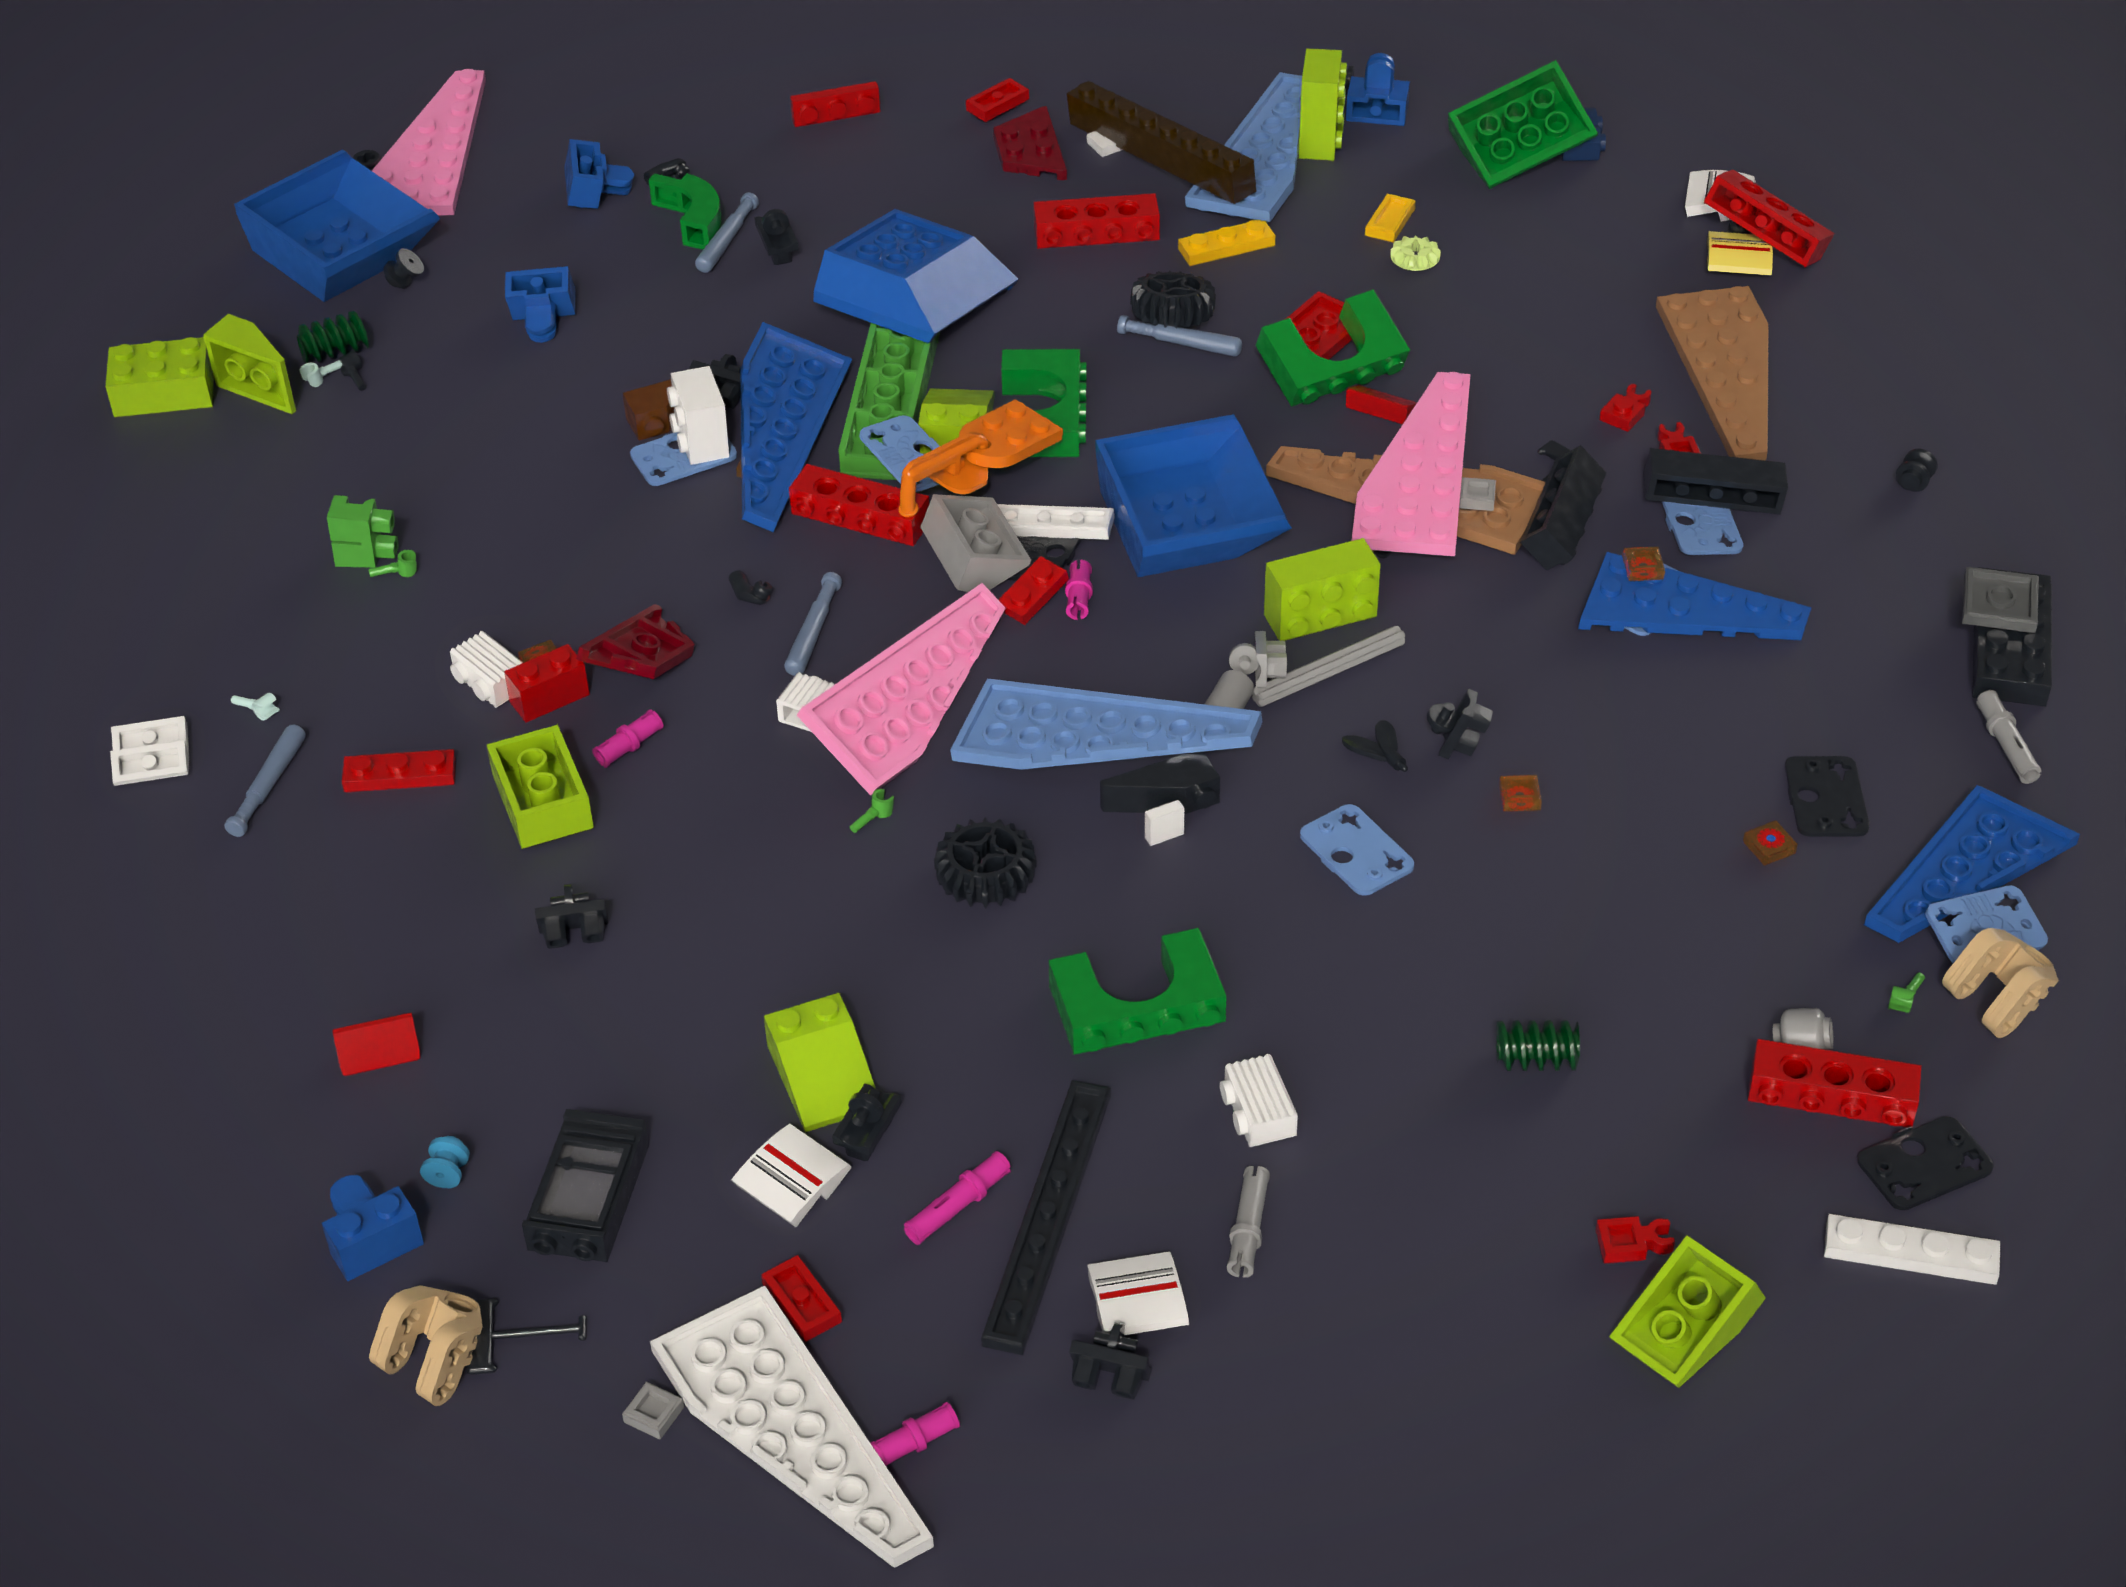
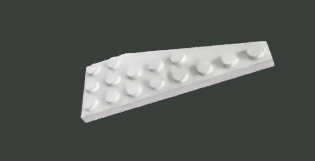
M766 1286L760 1287L650 1341L654 1356L679 1396L683 1398V1402L692 1415L895 1568L934 1547L933 1536Z

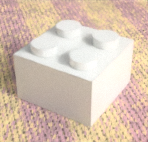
M710 366L671 373L672 387H667V396L670 407H674V413L669 414L673 433H677L680 453L686 452L690 465L729 457L725 404Z

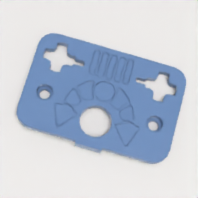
M904 415L864 427L859 434L861 441L900 484L902 471L910 461L924 455L913 448L915 445L924 444L930 447L931 450L940 447L914 419ZM871 433L883 435L882 442L876 439L870 440ZM926 477L920 480V484L916 483V492L939 484Z
M671 433L662 438L635 446L630 451L631 459L646 481L652 486L663 485L732 462L737 458V451L728 439L729 457L690 465L686 452L680 453L679 449H673L668 446L671 442L677 440V433ZM654 470L666 471L665 476L659 477L654 475Z
M1662 502L1666 512V524L1669 531L1672 529L1681 552L1687 555L1739 554L1742 551L1743 541L1730 509ZM1686 516L1691 518L1694 524L1683 525L1677 522L1676 518ZM1722 534H1724L1728 541L1734 542L1731 547H1726L1724 543H1719L1722 539Z
M1343 805L1306 824L1300 830V838L1321 858V862L1332 872H1335L1359 895H1370L1410 874L1414 870V860L1356 805ZM1346 814L1349 817L1357 816L1355 820L1357 827L1349 822L1342 824V815ZM1345 851L1350 853L1353 858L1350 862L1338 863L1331 856L1335 852ZM1387 856L1395 861L1403 860L1402 869L1398 870L1396 867L1388 868Z
M2012 885L1932 903L1925 912L1928 922L1952 963L1955 962L1969 942L1986 928L2005 930L2036 950L2042 949L2048 942L2047 934L2024 894L2019 888ZM2004 894H2007L2010 899L2018 901V904L2015 906L2016 911H2013L2010 906L1996 905L2003 901L2005 898ZM1939 910H1943L1947 915H1957L1950 922L1951 926H1948L1945 921L1939 922L1936 919L1940 914Z

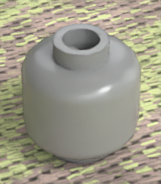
M1819 1008L1787 1009L1783 1012L1780 1023L1773 1024V1041L1824 1050L1833 1049L1831 1017H1825Z

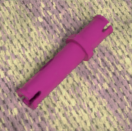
M995 1151L972 1171L966 1170L960 1174L959 1181L904 1223V1231L908 1238L916 1245H920L971 1202H979L986 1197L987 1190L1011 1172V1169H1009L1011 1166L1007 1158L1002 1153Z

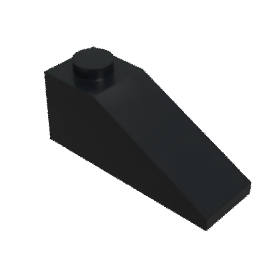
M1204 752L1185 753L1100 781V807L1103 812L1145 813V811L1179 800L1184 807V814L1220 803V776Z

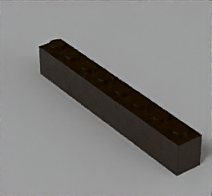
M1090 81L1081 83L1078 87L1067 93L1071 125L1088 133L1096 131L1116 143V147L1233 204L1256 192L1254 159Z

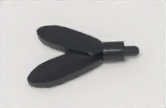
M1380 720L1376 724L1375 736L1377 743L1360 736L1347 735L1342 737V744L1347 749L1372 759L1387 762L1396 771L1406 772L1408 770L1406 759L1397 752L1398 744L1395 729L1388 721Z

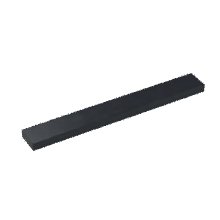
M1071 1081L981 1337L982 1347L1018 1355L1024 1354L1111 1098V1088Z

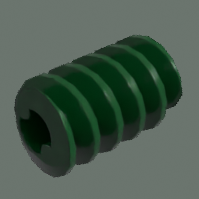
M355 311L348 312L347 320L342 314L336 315L335 323L328 317L324 318L323 327L318 321H312L310 330L305 324L299 325L297 342L305 364L309 363V355L311 354L320 362L322 351H325L330 359L334 358V348H338L341 354L345 355L346 345L350 344L355 352L359 349L360 341L364 343L367 349L369 348L365 327Z
M1514 1020L1509 1032H1507L1504 1022L1497 1021L1496 1060L1497 1063L1499 1060H1503L1507 1071L1512 1070L1515 1060H1519L1523 1071L1528 1070L1531 1060L1536 1061L1539 1071H1544L1547 1060L1552 1061L1555 1071H1560L1563 1059L1568 1060L1571 1071H1576L1580 1057L1578 1022H1576L1574 1031H1572L1569 1022L1562 1020L1556 1031L1553 1022L1546 1020L1540 1032L1536 1021L1530 1020L1524 1032L1519 1020Z

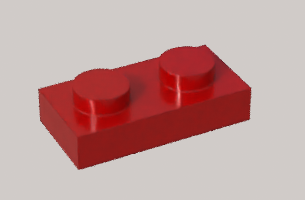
M1008 78L967 99L966 110L987 122L1029 100V89Z
M1040 556L998 599L1006 608L1003 613L1026 625L1069 580L1067 570Z
M798 1255L761 1274L763 1286H766L782 1312L805 1342L842 1323L840 1310Z

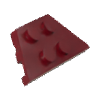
M1047 106L1037 108L993 128V138L1003 171L1025 173L1040 177L1041 171L1057 173V180H1067V169Z
M653 604L581 645L576 659L655 679L690 658L695 644L687 635L680 631V627L674 621L666 623L661 617L662 608L657 604Z

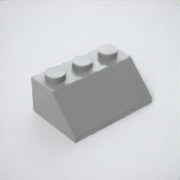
M933 494L921 524V529L957 590L970 592L981 583L991 590L1029 566L1031 562L1029 555L994 498Z

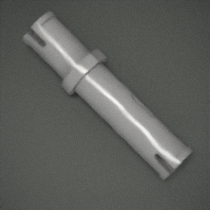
M1988 690L1981 693L1977 698L1976 704L1987 721L1986 728L1988 732L1997 738L2005 755L2019 776L2021 783L2029 784L2036 781L2040 777L2042 770L2017 730L2014 715L2012 712L2006 711L1996 691Z
M1254 1166L1246 1167L1243 1174L1244 1180L1236 1224L1230 1229L1229 1234L1232 1246L1227 1263V1271L1235 1277L1240 1276L1242 1266H1244L1243 1278L1250 1277L1253 1274L1256 1249L1262 1244L1260 1225L1267 1185L1270 1179L1269 1171L1262 1166H1258L1256 1176H1253Z

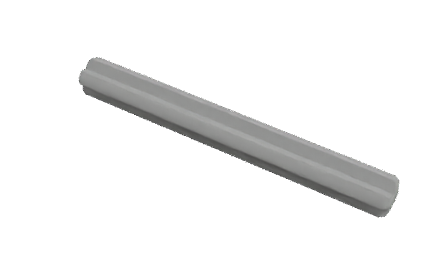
M1399 626L1390 627L1287 673L1286 678L1267 681V688L1254 687L1252 699L1259 707H1264L1402 646L1405 643V633Z

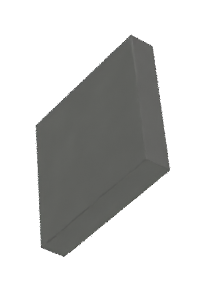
M1966 567L1964 574L1962 624L2035 633L2038 625L2039 576Z

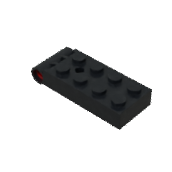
M1978 567L1981 569L2039 576L2038 625L2035 633L1974 625L1972 698H1978L1985 691L1994 690L2001 701L2046 707L2052 687L2051 576Z

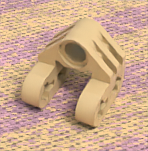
M1986 928L1969 942L1944 975L1942 984L1955 998L1964 999L1980 986L1990 972L1995 973L1997 978L2006 986L1986 1010L1982 1018V1024L1996 1037L2002 1038L2013 1032L2030 1011L2036 1010L2039 1006L2038 1000L2040 998L2044 999L2049 993V986L2054 987L2059 980L2052 962L2041 952L2005 930Z
M421 1285L396 1293L390 1298L383 1310L370 1349V1362L387 1374H394L404 1367L409 1360L417 1335L421 1333L426 1334L427 1338L431 1341L416 1383V1393L434 1406L446 1403L456 1391L464 1366L471 1363L472 1350L476 1348L478 1342L477 1335H480L483 1327L480 1306L474 1299L468 1296Z

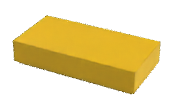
M1386 194L1365 226V236L1394 243L1414 212L1416 201Z

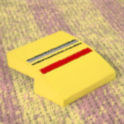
M1708 231V271L1772 275L1773 249L1770 244L1754 234Z

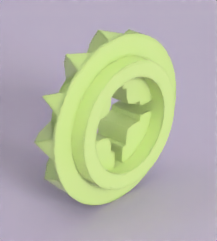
M1416 235L1414 238L1403 236L1401 241H1394L1390 256L1391 260L1403 269L1421 271L1432 268L1439 262L1441 250L1438 249L1437 242H1429L1428 237L1421 239Z

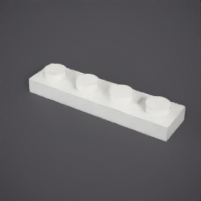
M1828 1215L1824 1257L1997 1284L2000 1273V1241L1840 1215Z

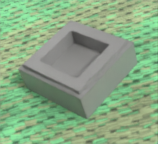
M1462 478L1459 508L1494 511L1496 480Z
M646 1381L623 1412L624 1423L661 1440L684 1409L683 1398Z

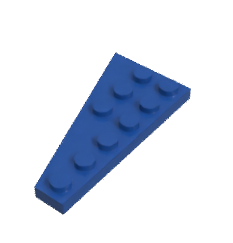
M1607 552L1581 615L1578 629L1591 630L1592 625L1610 626V631H1623L1624 627H1642L1647 633L1702 635L1703 630L1721 631V635L1724 637H1735L1736 632L1754 633L1758 638L1802 640L1812 607L1653 564L1655 566L1653 568L1656 570L1653 575L1649 574L1650 576L1646 577L1644 574V577H1640V574L1637 576L1634 574L1635 572L1630 570L1634 569L1630 568V565H1633L1631 563L1633 561L1636 562V559Z
M1977 785L1869 911L1864 925L1899 943L1930 926L1925 915L1926 909L1930 904L1999 888L2074 847L2078 843L2080 834ZM1939 910L1940 914L1936 919L1939 921L1948 915L1943 910Z

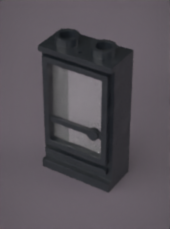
M566 1109L563 1116L564 1122L527 1219L523 1220L522 1223L526 1247L528 1251H535L541 1255L555 1254L575 1257L582 1261L608 1262L649 1148L645 1120Z

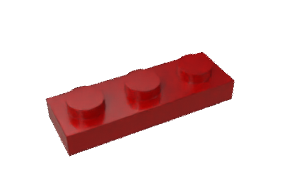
M876 81L790 96L792 122L795 127L880 113L879 87Z
M454 749L344 756L343 790L344 792L455 785Z

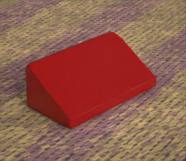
M1361 385L1349 387L1346 391L1347 408L1399 424L1405 422L1417 402Z
M412 1012L332 1030L343 1076L417 1061L421 1058Z

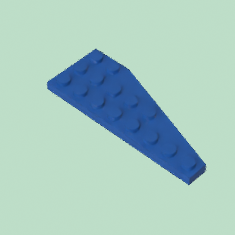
M762 322L740 369L742 520L774 532L790 498L789 487L802 471L849 370L852 359L765 322Z

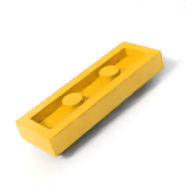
M1251 220L1247 223L1222 227L1218 230L1178 239V250L1188 265L1193 266L1275 246L1276 235L1266 221Z

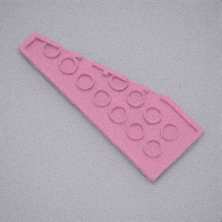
M473 69L455 71L372 170V172L425 208L432 209L438 216L455 214L486 83L485 71Z
M1437 372L1358 491L1352 541L1364 538L1371 550L1455 556L1471 374Z
M981 583L803 706L797 716L871 796L875 790L885 786L916 763L923 755L927 744L936 732L940 721L952 704L969 674V670L982 651L981 649L1006 608Z

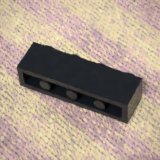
M1581 445L1555 459L1520 541L1546 570L1558 564L1565 565L1574 558L1577 544L1585 533L1584 527L1594 511L1593 505L1602 491L1601 485L1606 472Z
M1650 448L1644 471L1645 500L1781 515L1788 490L1786 465L1783 462Z

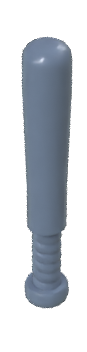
M747 192L743 194L740 200L741 204L734 214H730L697 257L695 265L700 272L708 273L713 269L743 225L745 217L750 211L757 208L759 199L754 193Z
M1121 315L1117 324V332L1122 335L1132 332L1152 336L1160 341L1233 357L1238 356L1242 350V340L1234 336L1181 327L1176 329L1174 326H1167L1165 328L1161 324L1154 326L1149 323L1130 320L1127 315Z
M827 572L823 575L821 579L822 588L817 600L812 603L808 615L787 656L784 668L792 676H795L798 672L803 674L810 660L821 628L829 612L831 599L834 592L838 591L842 585V578L837 573Z
M292 724L285 728L255 780L247 790L244 802L236 814L226 820L224 826L229 834L241 837L246 833L248 820L257 806L264 802L304 742L306 733L302 727Z

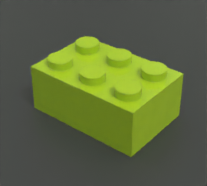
M1306 48L1301 87L1299 159L1334 161L1336 149L1342 148L1346 97L1345 81L1347 76V63L1342 62V50Z
M188 337L182 340L153 341L133 345L121 344L109 347L105 387L114 417L213 407L214 375L204 337Z
M1364 538L1267 562L1264 616L1278 640L1285 641L1377 617L1380 562Z
M558 725L487 744L492 775L522 849L594 828L589 797Z

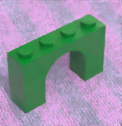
M1374 289L1346 298L1339 315L1341 322L1357 348L1358 354L1350 359L1333 361L1313 353L1303 341L1290 318L1261 328L1255 346L1291 407L1301 403L1310 404L1319 397L1330 393H1341L1347 387L1358 383L1361 385L1367 384L1375 377L1384 374L1393 375L1404 367L1410 349Z
M1002 349V395H1042L1059 402L1052 407L1034 411L1063 428L1062 440L1030 457H1079V444L1086 443V424H1080L1086 423V403L1080 402H1086L1087 362H1080V349Z
M1199 928L1161 936V962L1170 986L1161 995L1146 1001H1124L1107 994L1098 984L1086 952L1048 960L1049 987L1074 1055L1094 1052L1125 1043H1135L1139 1040L1157 1036L1172 1035L1198 1027H1208L1226 1021V993Z

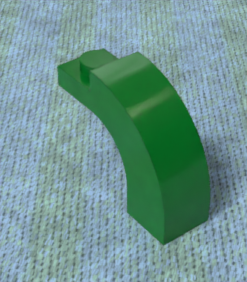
M655 173L650 177L651 204L684 213L680 219L683 245L703 250L722 226L720 200L716 190L705 180L688 173L681 180Z

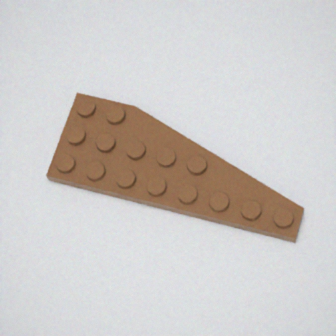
M1735 286L1726 289L1703 290L1701 292L1684 294L1675 293L1657 297L1656 309L1728 456L1766 461L1768 452V322L1749 286Z
M1280 446L1266 465V476L1356 504L1358 491L1382 455H1374L1373 460L1356 458V453L1343 452L1342 457L1324 455L1319 449ZM1480 464V470L1463 468L1462 478L1496 480L1494 511L1459 508L1457 537L1515 555L1522 545L1520 541L1546 482L1492 465Z

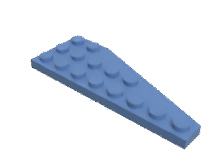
M1279 72L1224 145L1254 159L1256 192L1233 204L1193 185L1185 196L1186 207L1204 212L1211 211L1232 217L1239 216L1267 222L1273 219L1294 190L1299 152L1302 76Z
M987 678L950 752L952 761L1023 770L1253 746L1262 725L1261 711Z

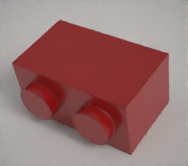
M569 644L504 671L509 701L525 723L590 695L585 664L576 659L577 654Z

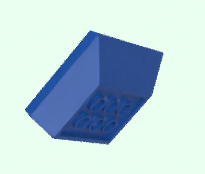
M343 149L234 204L236 214L252 251L323 302L384 271L383 267L388 261H396L395 256L400 249L412 250L441 219L432 209H427L353 159Z
M893 209L824 251L814 288L813 302L930 343L936 334L1003 290H1011L1018 281V278L974 236Z
M1234 414L1095 440L1100 492L1107 508L1114 509V524L1137 577L1235 559L1292 529L1240 422Z

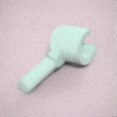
M338 360L319 368L316 363L310 362L301 366L299 371L303 380L308 381L313 387H318L323 383L324 376L340 369L343 364Z
M269 692L257 700L236 695L231 698L232 704L252 709L261 720H266L280 711L279 708L272 704L276 697Z

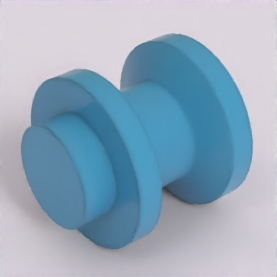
M444 1136L435 1138L431 1141L428 1148L431 1158L423 1162L420 1174L425 1181L433 1186L447 1189L454 1188L460 1183L462 1178L461 1170L458 1167L466 1165L470 1152L463 1142L456 1137Z

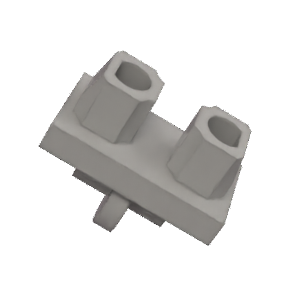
M1255 631V647L1247 643L1238 644L1233 647L1229 655L1230 666L1233 670L1243 672L1246 675L1255 671L1256 688H1267V678L1287 677L1285 641H1266V631Z

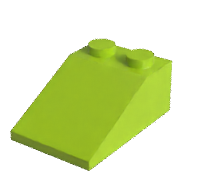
M227 314L203 334L216 386L290 414L296 411L285 360L253 322Z
M930 388L921 405L918 425L939 446H942L958 438L959 432L965 424L993 411L995 391ZM919 444L920 453L926 454L932 451L930 447Z
M840 993L764 1015L767 1047L805 1132L842 1121L849 1109L848 1104L851 1097L861 1090L864 1083L875 1088L854 1024Z
M1686 1235L1609 1338L1673 1385L1680 1388L1741 1332L1766 1297L1756 1282Z

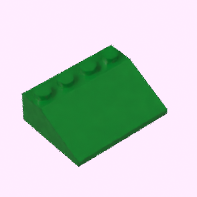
M1557 60L1448 113V125L1453 138L1463 155L1489 189L1598 136L1596 128Z

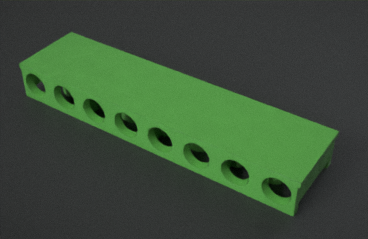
M870 324L839 446L840 473L859 478L897 480L861 441L859 434L864 427L902 415L909 416L917 424L919 423L921 405L926 396L940 332L936 334L930 343H926L882 326ZM871 433L869 439H876L882 442L883 435Z

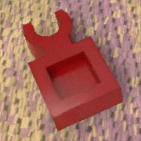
M1634 383L1629 385L1626 390V396L1616 393L1601 409L1599 420L1629 432L1644 416L1645 408L1650 404L1652 391L1647 390L1644 394L1639 395L1636 394L1637 385Z
M1676 422L1674 432L1666 430L1664 424L1659 425V449L1701 453L1693 436L1684 437L1685 427L1681 422Z
M1639 1216L1597 1220L1595 1230L1604 1264L1646 1260L1647 1250L1662 1255L1672 1253L1674 1250V1237L1661 1238L1658 1236L1669 1234L1670 1220L1656 1219L1647 1226H1641Z

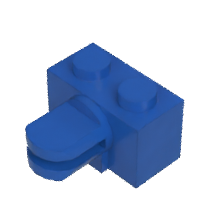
M1376 53L1371 55L1366 64L1365 77L1351 76L1347 94L1346 121L1405 126L1410 81L1394 80L1395 65L1393 58L1388 54Z
M569 139L564 167L568 206L598 209L602 193L628 195L631 192L634 178L633 171L627 166L606 164V156L601 154L600 142Z
M568 266L506 272L505 299L512 319H525V329L532 341L543 343L553 339L556 333V316L575 315L576 289Z
M349 1175L337 1180L330 1188V1199L337 1216L321 1224L330 1254L347 1282L424 1244L417 1215L399 1186L375 1196L361 1176Z

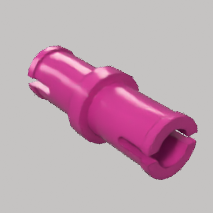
M1077 560L1071 563L1070 580L1067 581L1065 586V594L1068 598L1066 613L1074 620H1078L1079 610H1081V619L1087 617L1089 612L1088 601L1093 594V585L1090 581L1092 566L1085 560H1080V569H1077Z
M649 709L628 726L625 724L621 725L616 729L615 735L593 748L594 757L601 766L604 765V768H607L628 751L635 752L640 748L641 742L658 730L663 729L664 725L661 718L655 711Z
M945 1402L940 1407L915 1420L911 1417L904 1420L901 1428L875 1442H870V1444L887 1467L888 1464L914 1450L918 1453L926 1450L927 1443L953 1429L959 1428L960 1423L952 1406Z

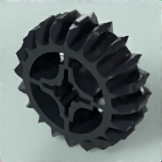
M1170 270L1164 273L1160 271L1156 272V274L1148 273L1146 276L1139 277L1137 281L1133 282L1130 296V304L1132 305V312L1135 313V317L1142 319L1145 323L1151 322L1154 326L1161 324L1165 328L1167 326H1174L1176 329L1180 326L1187 328L1190 325L1198 326L1201 322L1209 321V318L1213 316L1216 302L1215 287L1211 285L1210 281L1204 280L1201 276L1195 277L1192 273L1184 274L1181 271L1177 273Z
M986 817L981 823H975L970 819L965 827L956 824L954 832H945L943 841L938 842L935 853L936 857L934 858L936 878L939 885L943 886L945 894H953L956 902L967 899L970 907L976 902L982 903L985 909L991 902H996L1001 906L1005 898L1015 901L1017 893H1026L1028 884L1033 883L1035 867L1037 866L1034 846L1032 845V840L1027 838L1025 830L1017 831L1014 823L1004 826L1000 818L994 823L988 822Z

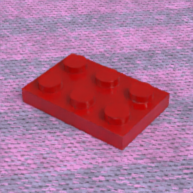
M1320 291L1286 318L1292 320L1307 347L1324 359L1329 360L1352 340L1339 318L1344 302Z

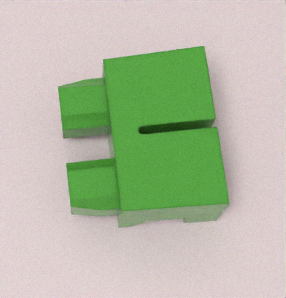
M334 495L327 515V522L332 541L335 567L375 568L379 558L395 559L399 549L398 536L381 535V533L393 532L395 526L394 510L377 509L375 499H369L363 504L349 503L348 496Z

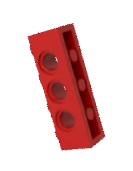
M1734 169L1717 175L1704 200V203L1804 267L1821 260L1835 234Z
M1156 193L1033 202L1037 249L1160 240V213Z
M810 464L805 465L789 487L791 514L913 547L923 533L921 524L929 506L928 495L916 493L915 502L919 507L918 512L912 517L901 516L898 510L900 506V488Z
M1757 1039L1752 1062L1748 1101L1763 1103L1769 1106L1775 1105L1807 1112L1841 1116L1848 1119L1883 1123L1890 1126L1913 1127L1919 1105L1922 1065Z

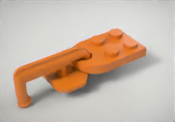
M1016 399L965 424L961 428L958 438L910 461L905 466L901 476L899 513L904 517H912L918 512L919 507L915 502L916 483L929 477L953 493H972L988 483V468L1012 466L1061 441L1063 428Z

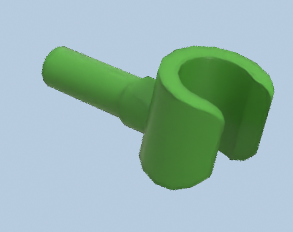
M412 550L401 551L398 554V562L370 568V577L396 572L403 577H412L417 570L416 553Z
M875 790L872 794L871 807L850 825L851 831L856 833L876 817H890L893 812L894 796L884 800L885 790Z
M1917 973L1906 988L1893 986L1888 1008L1909 1013L1914 995L1925 980L1924 974Z

